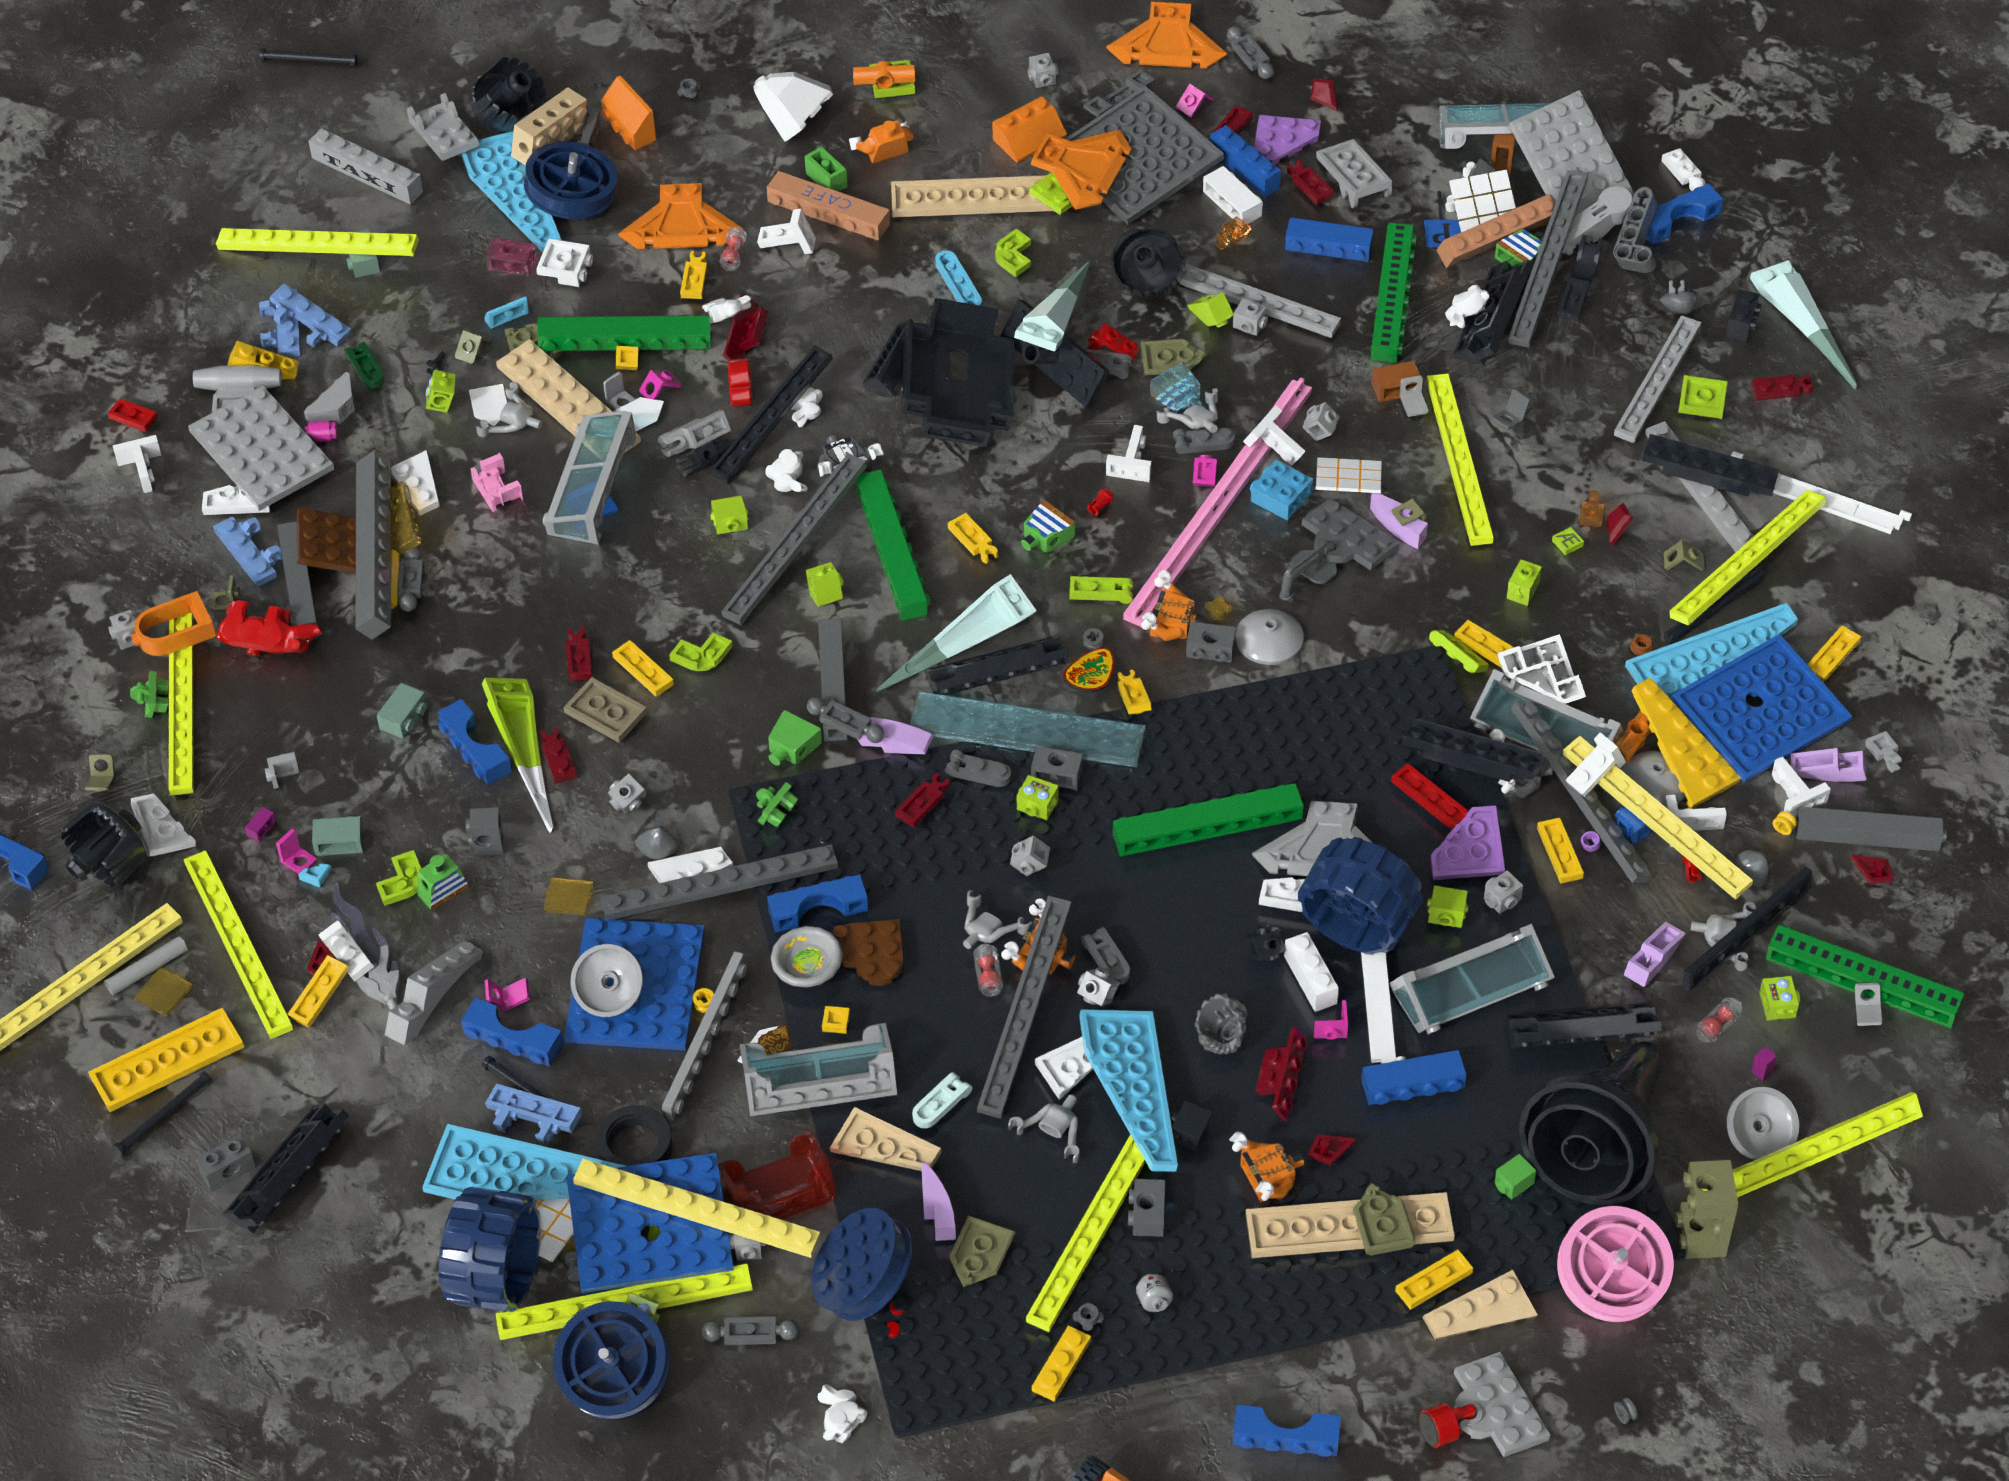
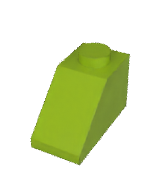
M1224 292L1204 295L1187 305L1189 310L1207 326L1216 325L1217 328L1228 323L1230 317L1234 316Z

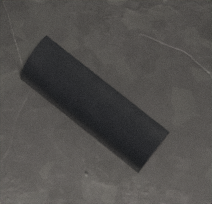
M912 319L896 325L863 381V384L870 391L881 396H894L903 380L904 336L908 323L914 322Z

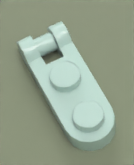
M954 1072L950 1073L914 1107L912 1113L914 1123L920 1128L932 1127L962 1098H966L971 1093L973 1087L967 1082L963 1083L960 1081V1077Z

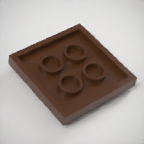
M299 507L297 511V564L356 574V517Z

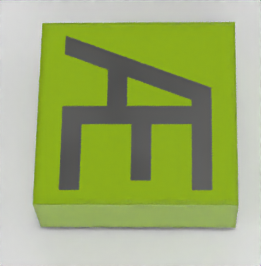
M1571 527L1552 537V542L1564 555L1584 545V541Z

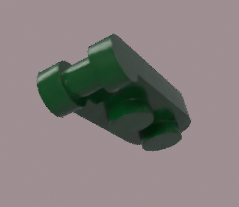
M365 342L359 343L357 347L344 349L348 361L352 364L365 387L374 389L383 384V372Z

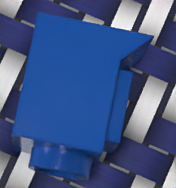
M1623 806L1616 812V825L1622 829V834L1631 839L1632 845H1635L1651 833L1647 825L1626 807Z

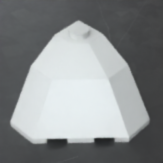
M796 72L774 73L766 77L761 76L755 81L754 92L785 142L800 132L806 126L804 121L808 116L810 118L814 117L822 108L820 104L829 100L833 95L832 88L829 85Z
M1560 634L1523 647L1518 646L1497 653L1503 673L1508 678L1516 680L1564 704L1586 697L1579 675L1574 676Z

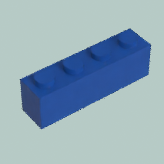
M1225 125L1210 134V142L1224 153V160L1221 162L1265 198L1280 188L1281 170L1228 126Z
M1290 217L1286 232L1285 250L1368 262L1373 242V229Z
M1459 1050L1363 1067L1361 1082L1368 1105H1382L1389 1101L1409 1100L1417 1096H1432L1439 1092L1458 1091L1465 1088L1466 1072Z

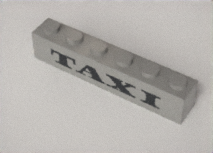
M321 128L309 140L312 159L411 205L423 193L420 174Z

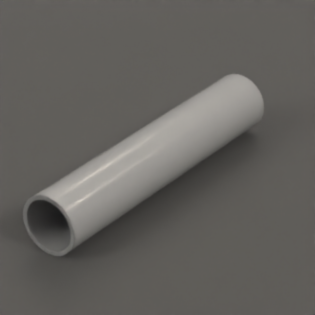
M178 936L105 980L104 983L109 992L115 995L188 951V948L183 939Z

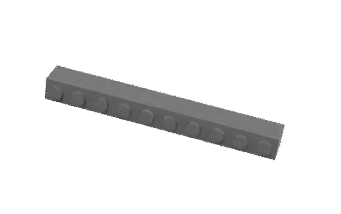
M375 450L356 463L355 629L370 639H374L391 627V460Z

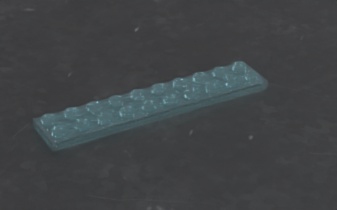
M918 692L910 721V726L929 732L933 737L1036 752L1037 746L1051 747L1053 749L1081 753L1084 760L1137 767L1145 735V725Z

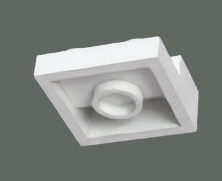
M548 239L536 268L537 275L558 278V284L579 287L581 281H586V267L592 266L593 255L590 254L589 245Z

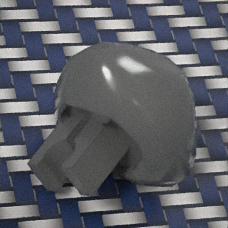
M1670 279L1669 293L1660 298L1661 303L1677 314H1690L1696 307L1697 293L1692 289L1685 288V279L1680 280L1681 286L1676 290V287L1673 285V279Z
M656 817L654 828L641 833L634 841L640 852L652 860L665 859L679 849L677 839L664 829V817Z
M1745 850L1738 854L1732 862L1753 880L1752 885L1756 887H1764L1769 869L1773 866L1771 862L1768 863L1765 857L1767 856L1766 852L1761 853L1756 850Z

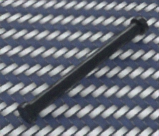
M260 48L259 52L260 60L267 58L349 63L352 66H357L358 61L357 54L353 53L352 55L270 51L266 50V48Z
M487 1056L484 1059L482 1068L486 1071H492L518 1090L547 1098L496 1063L495 1058L492 1056Z
M204 1070L199 1073L200 1077L124 1140L120 1143L116 1142L113 1145L115 1152L123 1157L128 1148L205 1084L209 1085L212 1083L210 1075Z

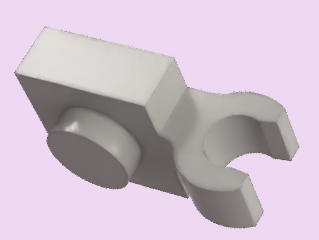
M1886 731L1866 739L1865 746L1877 761L1884 759L1887 768L1892 773L1900 770V766L1897 764L1902 762L1901 757L1897 754L1899 746Z

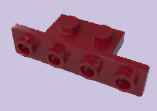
M743 293L740 295L739 298L747 295ZM752 299L750 300L751 307L740 311L733 318L723 357L728 361L730 359L744 358L745 352L748 349L758 346L762 341V333L767 324L768 311L763 307L758 309V304Z
M1297 1027L1291 1028L1287 1047L1265 1050L1256 1091L1260 1096L1275 1094L1272 1107L1283 1121L1289 1119L1290 1111L1293 1107V1098L1298 1086L1297 1082L1300 1070L1302 1069L1304 1052L1307 1048V1039Z

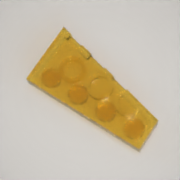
M402 481L391 487V550L394 549L400 553L399 557L421 544V538L417 536L418 526L413 520L415 513L410 507L412 500L409 487Z

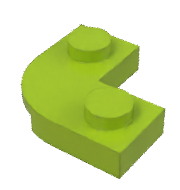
M1018 229L1013 230L997 243L995 250L996 262L1014 277L1019 276L1031 267V260L1021 254L1022 251L1031 245V239Z
M712 633L701 648L681 639L670 653V661L690 670L707 671L720 664L733 647L732 640L716 633Z
M414 850L391 857L397 876L376 883L384 906L407 899L418 892V872L421 866Z

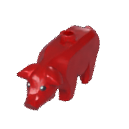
M237 600L232 601L227 606V617L220 623L216 638L232 647L247 649V654L260 656V652L271 654L304 653L310 649V643L313 639L323 634L320 626L315 624H299L291 627L290 617L293 611L275 606H269L265 618L257 616L247 617L249 602Z

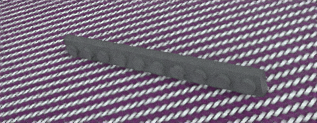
M1570 170L1566 172L1508 337L1509 344L1530 347L1587 184L1588 173Z
M847 453L721 611L724 618L739 625L743 624L866 469L867 463L865 460Z
M1515 702L1511 710L1541 753L1548 759L1554 772L1632 883H1648L1653 876L1648 871L1647 865L1639 858L1634 846L1622 834V829L1615 824L1610 816V812L1601 804L1596 792L1591 790L1583 797L1566 782V779L1574 772L1576 766L1563 755L1561 742L1550 731L1549 725L1543 721L1537 708L1532 703Z
M831 844L600 896V900L607 921L837 869L838 862Z
M1052 896L1047 898L977 1107L978 1113L1000 1119L1002 1117L1071 909V901Z

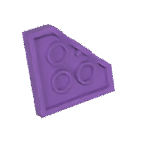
M1259 115L1254 149L1276 165L1281 158L1285 156L1290 157L1301 151L1302 147L1308 143L1314 144L1317 142L1321 120Z
M1496 806L1472 807L1466 814V817L1449 833L1444 842L1434 850L1430 857L1433 880L1501 875L1505 872Z

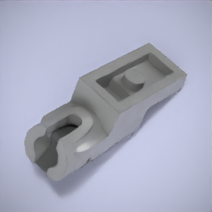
M718 410L703 419H695L659 436L658 443L661 444L663 454L666 457H670L688 448L696 449L731 431L724 411Z

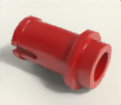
M1107 488L1100 490L1098 496L1087 505L1088 511L1092 515L1097 516L1107 504L1113 502V493Z
M1683 856L1682 862L1685 864L1686 880L1688 882H1696L1695 876H1697V880L1700 881L1702 878L1700 869Z

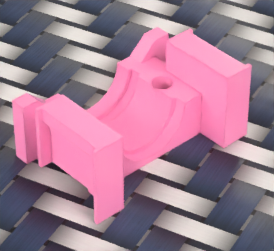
M500 453L483 461L480 460L481 472L477 473L475 467L471 468L472 480L492 512L497 511L496 505L500 503L504 506V502L519 497L523 501L522 489L518 480L504 485L500 475L505 473V467Z

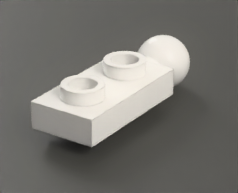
M1681 149L1662 154V162L1682 185L1689 183L1691 191L1706 185L1705 180L1701 178V171Z

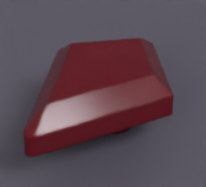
M1313 79L1310 99L1334 111H1338L1334 81Z
M1624 503L1607 516L1609 542L1612 545L1616 543L1633 520L1632 514Z
M1854 854L1851 856V860L1869 884L1893 882L1894 878L1888 859Z
M321 940L317 942L307 967V972L312 975L317 972L327 955L338 960Z
M1317 1135L1308 1152V1157L1331 1166L1355 1143V1138Z

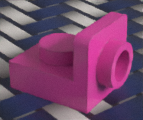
M1201 455L1199 458L1195 457L1193 485L1215 487L1217 459H1213L1209 455Z

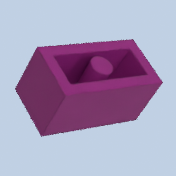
M261 807L245 826L247 836L259 842L276 822L274 812Z
M1765 1046L1755 1055L1751 1072L1761 1081H1764L1773 1073L1777 1055Z

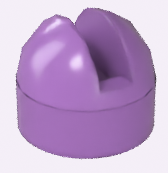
M1588 831L1581 837L1582 847L1586 851L1593 852L1599 849L1601 841L1596 832ZM1591 839L1594 845L1590 846L1587 840Z

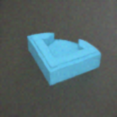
M319 864V866L309 869L307 867L299 873V879L321 887L332 871V867L329 864Z

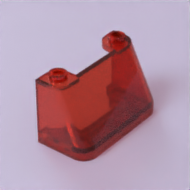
M806 1131L798 1134L790 1140V1156L745 1172L742 1164L734 1159L719 1163V1175L732 1205L784 1220L829 1203L836 1194L829 1161L811 1132Z

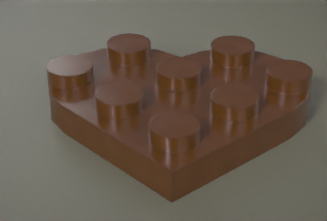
M899 919L838 925L833 929V935L840 942L843 953L841 963H843L844 967L855 968L857 975L869 981L870 985L883 986L893 982L892 979L897 977L899 973H902L903 952Z

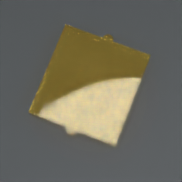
M551 877L548 891L545 892L544 912L585 916L588 902L591 901L592 881Z
M160 967L136 994L134 999L147 1006L149 1010L153 1009L167 1017L192 988V984L180 978L177 973L172 974Z

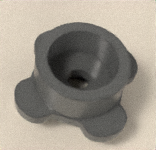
M684 79L681 81V88L677 90L679 96L684 95L685 97L695 98L697 90L700 89V84L696 83L693 79Z
M1092 1303L1083 1304L1078 1311L1073 1313V1320L1079 1322L1085 1331H1091L1096 1323H1101L1104 1319L1103 1314L1098 1312L1097 1307Z

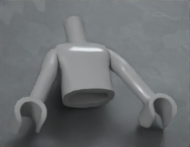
M511 382V390L505 389L507 398L514 399L516 403L509 401L500 414V420L510 425L489 427L488 421L482 420L480 422L482 428L476 427L478 436L487 437L490 433L515 432L527 425L537 429L541 428L542 421L533 418V408L520 398L517 383Z
M1214 388L1212 393L1205 392V402L1209 404V410L1205 409L1202 405H1194L1185 410L1184 414L1170 412L1169 408L1166 407L1164 412L1156 411L1157 421L1163 424L1168 423L1170 418L1182 421L1191 429L1201 430L1206 428L1211 433H1215L1217 426L1214 422L1218 418L1216 408L1218 390Z
M969 890L967 892V905L969 909L965 921V930L970 936L963 942L967 949H970L978 940L985 943H993L1002 935L1017 930L1021 935H1025L1032 922L1024 924V918L1020 917L1017 923L1003 927L1002 922L997 917L987 912H984L974 920L976 908L981 905V895L973 897L974 891Z
M1747 902L1744 904L1742 912L1729 915L1713 914L1706 923L1692 921L1690 931L1704 933L1705 940L1712 947L1736 927L1737 921L1735 920L1745 919L1756 909V905L1753 902ZM1740 952L1737 955L1733 954L1728 959L1734 962L1735 969L1744 971L1747 968L1746 962L1749 957L1747 953Z
M1069 1095L1062 1106L1051 1103L1047 1104L1035 1115L1024 1121L1020 1117H1012L1009 1120V1131L1014 1126H1018L1017 1135L1023 1133V1128L1040 1121L1039 1127L1041 1130L1056 1138H1060L1069 1127L1068 1146L1064 1150V1158L1066 1159L1068 1155L1074 1154L1073 1163L1079 1161V1148L1076 1146L1078 1118L1071 1111L1077 1099L1073 1095Z

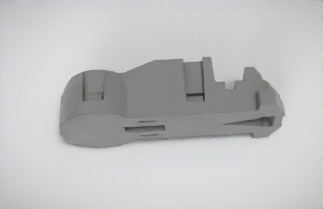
M1609 187L1599 195L1596 203L1575 216L1563 253L1569 256L1573 254L1576 244L1580 245L1582 235L1587 236L1586 242L1595 243L1604 237L1613 226L1624 223L1632 202L1630 192L1623 187Z

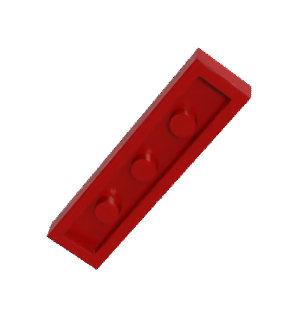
M1408 763L1391 777L1393 784L1451 830L1469 812Z

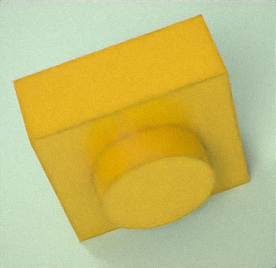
M617 346L616 369L637 370L638 347Z
M825 1006L822 1032L847 1034L850 1009Z

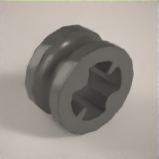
M1091 628L1084 632L1083 645L1087 650L1092 651L1102 648L1104 641L1102 631L1097 628Z
M1628 1397L1624 1398L1622 1403L1619 1401L1614 1403L1616 1415L1623 1424H1627L1629 1419H1637V1410Z

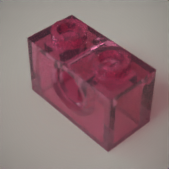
M493 237L486 254L488 270L529 276L536 260L534 243Z

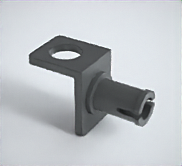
M1513 389L1506 409L1493 415L1492 419L1507 430L1523 423L1528 408L1537 404L1535 403L1538 401L1537 396L1532 392L1525 395L1518 389ZM1501 418H1509L1512 422H1505Z

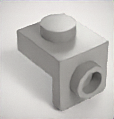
M294 752L267 758L269 768H264L267 782L272 781L274 789L279 788L277 778L299 773Z

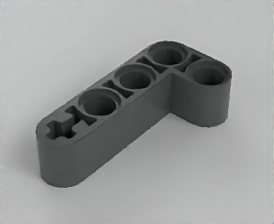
M1647 187L1639 188L1635 192L1613 251L1614 257L1622 269L1642 273L1652 272L1657 265L1651 249L1643 246L1658 205L1653 192Z

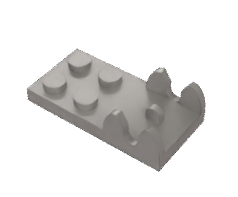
M446 93L440 95V104L415 113L412 106L407 107L410 124L442 161L479 147L478 139L458 117L453 101H448Z
M1354 139L1316 151L1317 159L1339 182L1342 198L1346 199L1349 196L1351 208L1358 206V198L1382 190L1385 197L1391 195L1392 180Z

